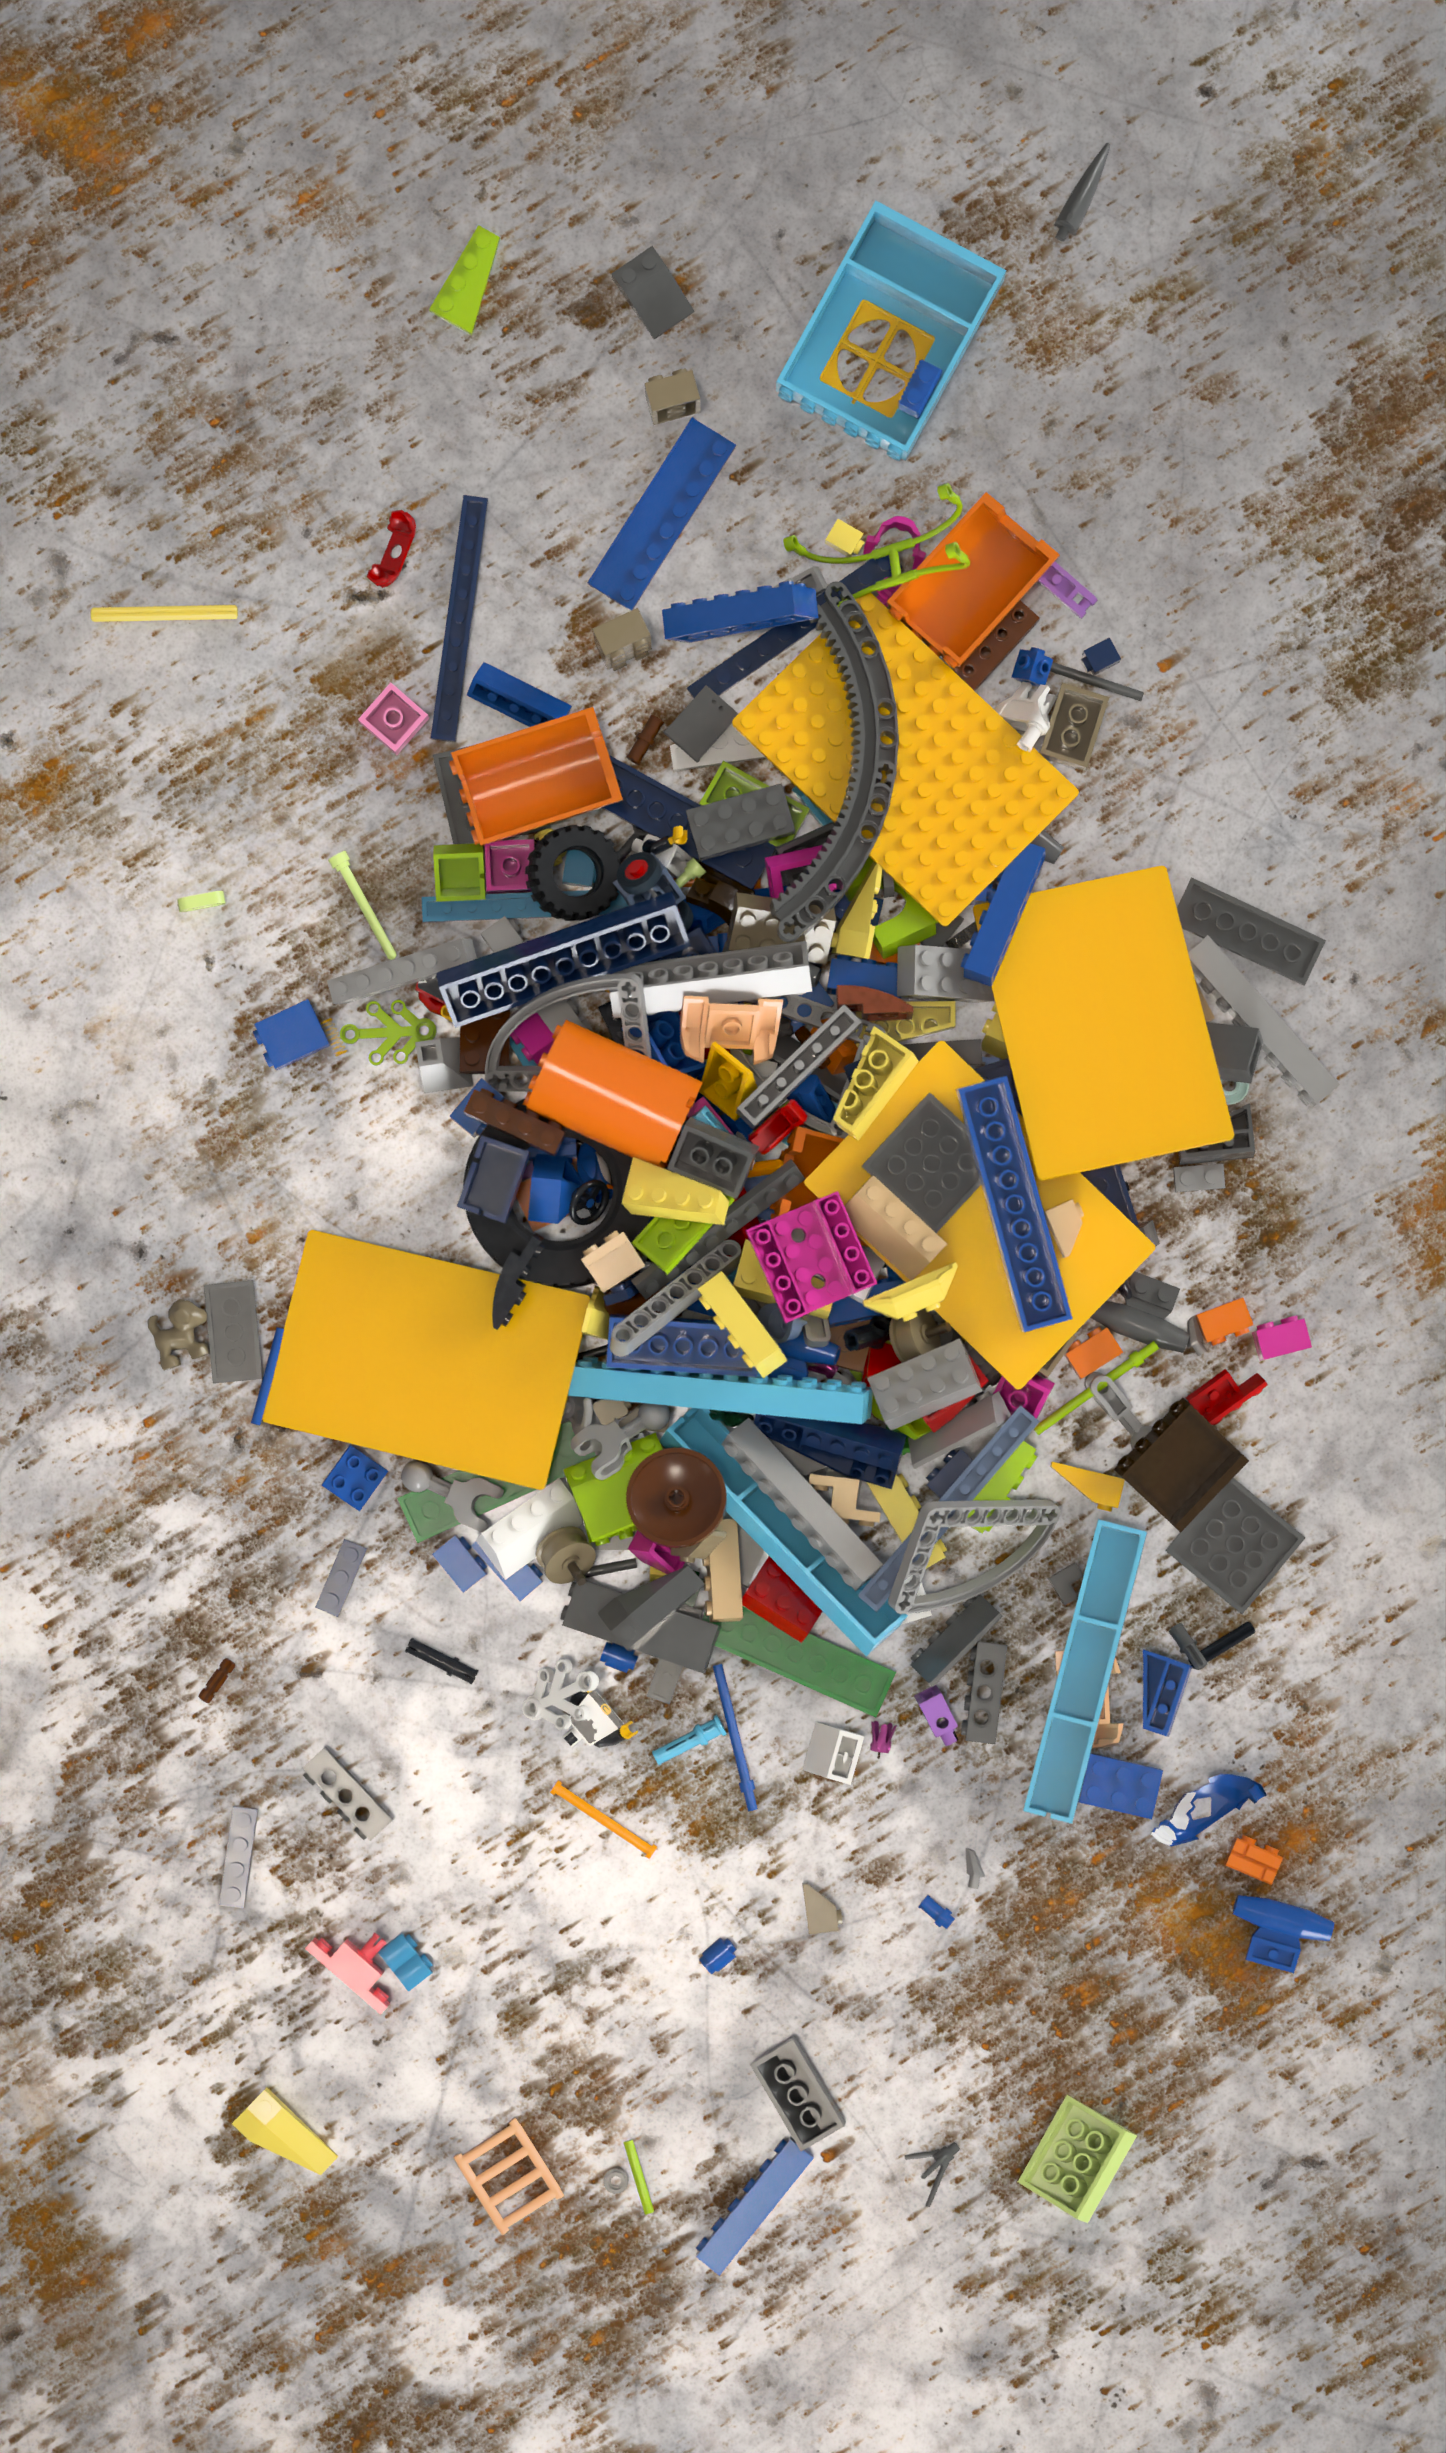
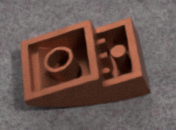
M837 985V1010L845 1005L851 1012H862V1019L866 1021L912 1020L913 1006L900 998L868 987Z

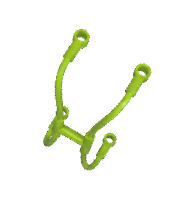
M949 483L938 486L937 492L941 500L947 499L957 506L955 512L940 526L919 537L908 538L872 550L868 554L843 558L824 557L810 553L798 542L795 535L783 539L784 547L788 552L794 551L800 556L823 563H856L870 559L876 560L889 555L892 577L877 581L874 585L858 591L852 595L854 599L876 590L881 591L918 579L921 575L959 570L970 566L968 555L960 550L957 542L945 545L946 554L949 559L955 558L961 563L933 566L920 570L914 569L901 573L900 551L912 548L915 544L937 535L954 523L960 516L963 504L960 497L952 491Z

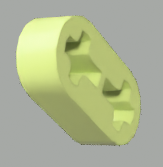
M214 891L177 899L179 912L225 904L224 892Z

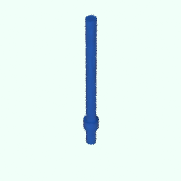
M715 1665L713 1670L740 1776V1791L744 1793L748 1812L757 1810L753 1792L755 1785L754 1781L750 1780L723 1665Z

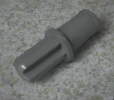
M1182 1623L1172 1627L1169 1633L1180 1647V1653L1186 1654L1196 1670L1204 1668L1207 1665V1661L1197 1648V1641L1192 1639Z

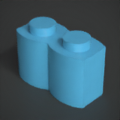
M400 1933L382 1947L378 1953L409 1992L432 1974L430 1968L433 1964L425 1954L419 1955L415 1949L418 1945L410 1934L405 1936L403 1933Z

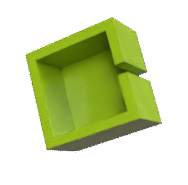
M475 843L434 845L433 860L436 902L485 900L486 885L483 846H480V844L475 845Z

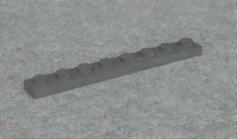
M790 1159L728 1207L724 1225L713 1224L668 1275L653 1263L631 1280L632 1283L647 1300L651 1295L655 1294L804 1181L805 1177Z

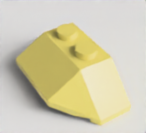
M954 1262L863 1300V1306L895 1320L902 1318L904 1322L918 1317L916 1312L922 1309H926L927 1312L941 1307L939 1302L943 1301L946 1297L958 1267L957 1263Z

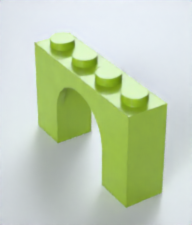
M871 857L867 858L861 872L845 893L849 902L852 901L874 861ZM881 876L880 889H883L882 876ZM894 879V891L903 897L906 904L897 916L875 926L873 943L883 959L898 953V947L915 945L936 935V924L938 923Z

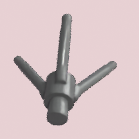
M955 2142L948 2147L944 2146L941 2150L937 2149L930 2152L905 2155L906 2160L933 2157L936 2160L921 2175L922 2179L929 2176L940 2165V2170L929 2194L926 2207L931 2206L949 2162L954 2159V2154L960 2150Z

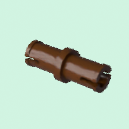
M650 715L642 732L636 735L637 740L626 756L628 760L637 765L641 764L649 747H653L655 743L653 740L664 724L660 718Z

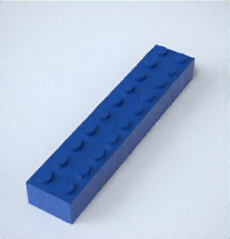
M1007 1076L955 1089L1021 1331L1028 1332L1073 1319Z

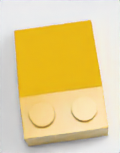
M717 1042L711 1044L702 1077L703 1084L699 1092L736 1121L740 1118L736 1113L737 1107L758 1087L751 1070Z

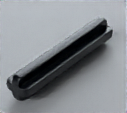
M1246 1622L1200 1652L1206 1661L1209 1662L1256 1632L1251 1622ZM1188 1659V1661H1189L1190 1665L1192 1666V1668L1195 1669V1667L1193 1666V1664L1191 1663V1661Z

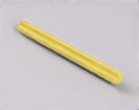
M236 605L91 608V620L93 622L236 619L238 617Z

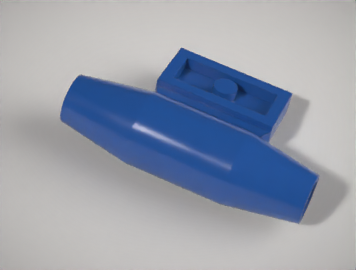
M801 1330L797 1338L784 1343H776L787 1361L771 1372L768 1377L778 1378V1375L793 1376L792 1380H802V1377H808L809 1374L806 1362L835 1366L840 1356L841 1347L830 1341L825 1347H809L805 1344L803 1330Z
M1237 1895L1233 1915L1259 1927L1252 1934L1245 1957L1248 1961L1294 1973L1301 1951L1299 1938L1330 1941L1334 1922L1312 1911L1269 1898Z

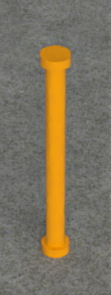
M557 1781L550 1792L551 1794L555 1795L556 1793L646 1854L645 1857L650 1859L657 1848L656 1845L653 1844L651 1846L561 1785L562 1782Z

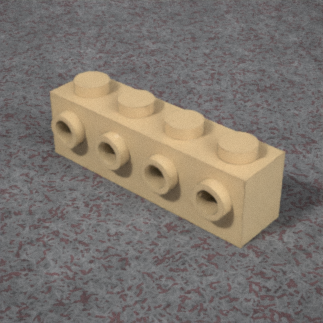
M722 1519L716 1530L726 1532V1537L706 1559H702L703 1566H707V1576H704L703 1582L705 1583L704 1591H708L709 1601H705V1614L710 1616V1622L740 1621L743 1618L738 1526L734 1519Z

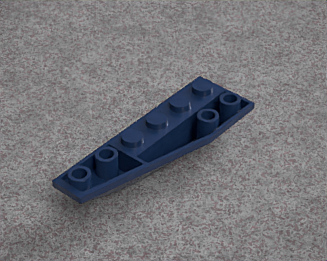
M756 1414L754 1424L766 1437L842 1475L888 1489L893 1487L907 1437L905 1434L865 1422L863 1424L762 1414Z

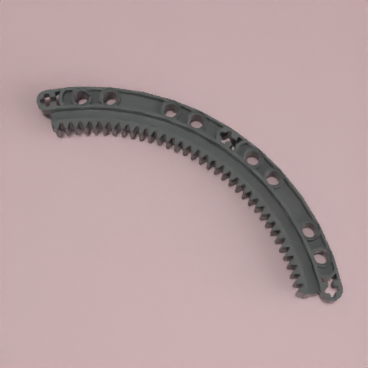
M832 582L827 586L824 593L826 602L821 606H817L819 618L812 619L810 622H817L815 630H822L821 639L827 638L825 646L832 647L829 654L836 655L833 662L834 664H839L837 672L842 673L840 680L845 682L843 690L848 691L845 698L850 700L847 707L851 709L849 718L852 719L850 727L853 728L851 737H854L851 742V746H853L851 755L853 757L850 764L852 766L849 771V784L846 789L844 802L826 843L823 844L816 858L812 860L811 865L807 866L805 872L800 874L799 879H795L792 886L786 888L785 893L781 892L778 899L773 898L770 903L772 916H776L780 921L777 934L784 942H793L801 935L804 936L812 930L842 899L859 875L883 826L890 806L897 773L899 734L897 707L890 673L879 642L865 614L847 587L841 582ZM832 589L835 592L839 590L841 591L840 599L843 602L840 604L839 607L837 606L840 601L839 598L836 596L833 598L831 597ZM856 621L860 624V628L854 629L850 627L848 622ZM869 647L872 649L873 654L866 655L862 652L861 648ZM884 707L889 710L890 715L883 716L879 713L878 709ZM887 736L892 740V743L884 744L881 742L880 737ZM881 771H886L887 778L884 783H880L882 780ZM878 803L882 806L883 810L876 812L871 808V804ZM869 830L873 834V838H864L861 831ZM832 883L837 884L841 891L834 893L829 889L828 885ZM817 905L821 909V913L813 914L810 912L809 906ZM784 925H787L788 927L795 925V928L793 930L794 935H791L790 933L785 934L783 932L785 929Z

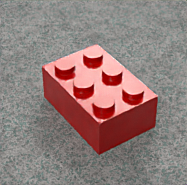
M768 1556L742 1597V1605L800 1643L807 1637L822 1613V1610L770 1556Z

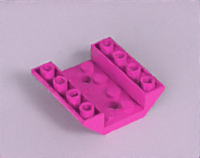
M838 1191L746 1230L785 1323L877 1284ZM795 1228H799L804 1232V1239L800 1243L795 1242L791 1237V1233ZM816 1274L824 1279V1285L820 1289L814 1288L811 1284V1279Z

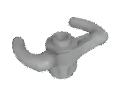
M567 1397L563 1417L572 1422L575 1435L591 1424L593 1398Z

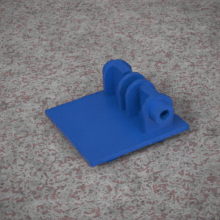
M349 1445L321 1485L360 1512L388 1470L354 1446Z

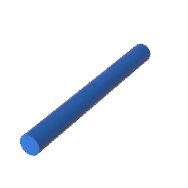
M276 1327L251 1423L260 1426L281 1347L284 1332L282 1328Z

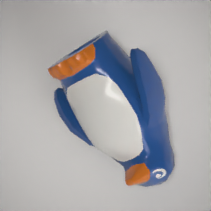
M583 1143L580 1146L577 1157L578 1175L583 1183L593 1179L603 1181L608 1187L609 1199H612L613 1186L611 1185V1175L605 1160L594 1148ZM601 1190L596 1197V1203L601 1202Z

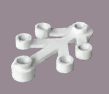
M561 1659L556 1662L555 1675L551 1668H543L538 1671V1681L534 1695L528 1697L522 1705L523 1714L527 1718L534 1721L543 1718L554 1724L558 1730L568 1729L571 1726V1718L567 1714L557 1715L547 1709L554 1705L572 1715L576 1721L588 1719L589 1709L586 1706H576L565 1699L580 1691L588 1692L595 1690L599 1684V1678L592 1671L581 1672L577 1675L576 1682L562 1688L565 1674L572 1671V1663L569 1659ZM552 1682L549 1695L544 1697L547 1683Z

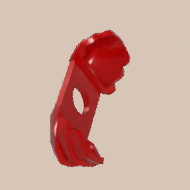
M403 510L391 512L390 524L387 526V529L392 532L391 538L381 563L373 564L372 569L367 574V578L381 588L388 587L398 578L415 537V520L409 513ZM400 545L402 548L400 556L392 558L391 552L393 548Z

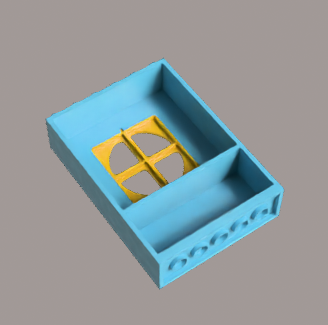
M875 200L776 381V391L779 392L778 396L791 403L793 400L801 404L800 408L809 414L818 413L823 416L821 419L832 426L838 424L844 427L843 431L856 438L858 435L866 439L865 443L874 449L883 448L888 451L886 454L897 461L900 459L906 461L1003 284L1006 270ZM874 320L889 322L890 328L875 353H870L848 340L849 334L866 322ZM899 330L906 331L913 341L916 354L914 369H916L920 360H924L942 370L941 377L919 419L898 408V401L903 395V391H905L910 378H912L914 370L908 373L884 359L889 346ZM844 349L869 363L864 376L854 392H849L844 388L838 375V355ZM878 369H883L905 382L904 388L887 400L868 402L863 399V394Z

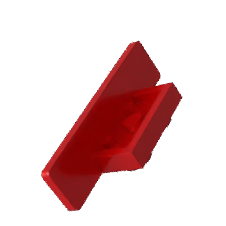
M1224 1369L1188 1395L1186 1400L1211 1425H1216L1231 1411L1239 1409L1249 1398L1260 1394L1268 1384L1256 1373L1237 1386L1230 1373Z

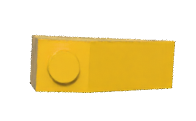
M1051 1462L1050 1467L1091 1502L1097 1503V1509L1111 1512L1112 1507H1119L1124 1479Z

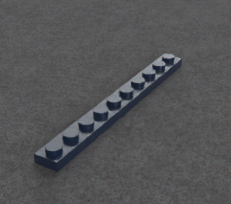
M463 495L431 739L456 742L488 498Z
M889 555L876 560L870 559L839 582L843 583L853 595L862 589L874 585L877 581L891 577ZM832 589L831 597L833 598L836 596L841 601V591L839 590L835 592ZM825 592L816 597L817 606H821L826 602L824 598ZM810 620L773 627L688 686V692L694 699L707 685L718 696L722 695L814 631L817 622L811 623Z

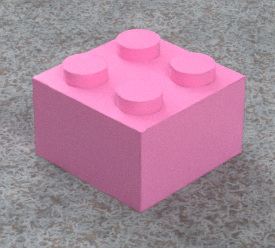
M390 682L360 716L358 721L394 754L398 755L429 720V716Z

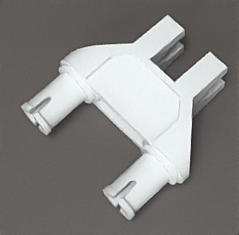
M1022 682L1013 696L994 708L1014 729L1025 731L1017 745L1026 752H1031L1039 736L1045 735L1050 728L1048 713L1057 697L1054 694H1048L1050 688L1047 685H1040L1036 691H1030L1032 688L1031 683Z

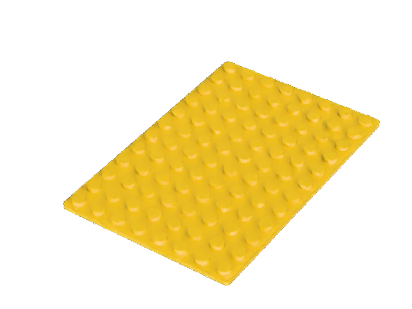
M869 593L855 600L865 614L879 642L890 673L897 707L899 734L897 773L890 806L878 839L869 856L935 920L946 927L1078 796L1079 791L1034 747L1031 752L1022 750L1017 745L1022 736L905 624L896 620L888 612L889 609L872 593ZM848 622L850 627L854 629L860 628V624L858 622ZM820 634L733 719L732 725L835 823L849 784V771L852 766L850 762L853 757L851 755L853 749L851 742L854 737H851L853 730L850 727L852 719L849 718L851 709L847 707L850 700L845 698L848 691L843 690L845 682L840 680L842 673L837 672L839 664H834L833 662L836 655L829 654L832 647L825 646L827 638L821 639ZM863 647V648H861V650H862V652H863L864 654H866V655H871V654H873V651H872L871 648H869V647ZM884 707L878 709L881 715H890L888 709ZM880 737L882 743L887 745L892 743L889 737ZM881 771L882 780L880 783H884L887 778L886 771ZM871 804V808L874 811L880 812L883 810L880 804ZM869 830L861 831L864 838H873V834Z
M1157 866L1031 893L991 988L1038 1179H1051L1232 1140L1234 1138V1130L1167 868L1165 866ZM986 902L985 904H977L973 907L978 932L981 924H979L983 910L988 911L991 903Z
M944 1041L937 1042L916 1064L858 1141L848 1135L805 1179V1186L819 1199L838 1191L845 1206L871 1177L861 1166L929 1092L964 1123L955 1089L985 1080ZM1017 1112L1043 1211L1073 1199L1074 1204L1079 1203L1084 1214L1081 1217L1083 1223L1071 1254L1065 1258L1062 1257L1047 1223L1073 1319L1028 1332L1021 1331L982 1185L978 1187L936 1233L947 1245L914 1279L954 1262L957 1263L958 1267L946 1297L943 1301L939 1302L941 1307L935 1309V1311L946 1322H949L951 1327L1015 1389H1022L1155 1250V1245L1080 1172L1046 1180L1038 1179L1024 1120ZM855 1230L856 1235L874 1253H876L903 1281H910L899 1269H897L886 1257H884L872 1244H870L859 1232Z
M310 1230L307 1234L262 1420L265 1423L543 1490L546 1487L582 1340V1326L591 1298L585 1294L518 1279L526 1284L523 1291L527 1294L519 1306L514 1304L510 1310L514 1315L507 1326L501 1325L496 1330L493 1328L492 1312L495 1289L500 1274Z

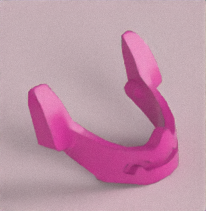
M895 516L883 522L876 535L867 536L863 554L871 553L876 545H878V542H880L881 536L891 528L896 527L900 531H908L912 538L919 537L921 534L914 521L907 517ZM920 543L915 544L913 549L912 570L917 569L926 556V553L920 550Z

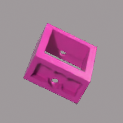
M822 845L765 858L771 898H778L781 892L784 893L781 871L810 865L818 852L821 851ZM836 884L828 885L832 892L837 889Z

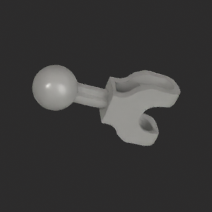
M1092 1372L1086 1377L1084 1386L1086 1389L1090 1387V1391L1094 1395L1093 1399L1113 1421L1119 1420L1131 1434L1130 1444L1133 1450L1136 1442L1140 1438L1145 1437L1152 1430V1427L1142 1426L1130 1411L1133 1406L1109 1377L1100 1372ZM1102 1381L1107 1382L1108 1386L1098 1392L1097 1385Z
M643 1403L639 1408L638 1417L622 1428L615 1421L608 1425H589L572 1438L571 1448L580 1456H585L594 1451L601 1452L592 1461L591 1469L597 1479L604 1480L622 1468L626 1453L632 1450L629 1440L646 1428L649 1430H659L665 1427L670 1419V1410L667 1405Z
M419 1460L406 1464L401 1474L402 1483L408 1490L422 1492L428 1489L446 1497L444 1503L453 1508L458 1522L480 1532L487 1530L488 1523L476 1515L474 1510L475 1501L483 1495L500 1498L504 1493L503 1488L482 1478H473L467 1482L454 1480L453 1484L434 1476L430 1466Z

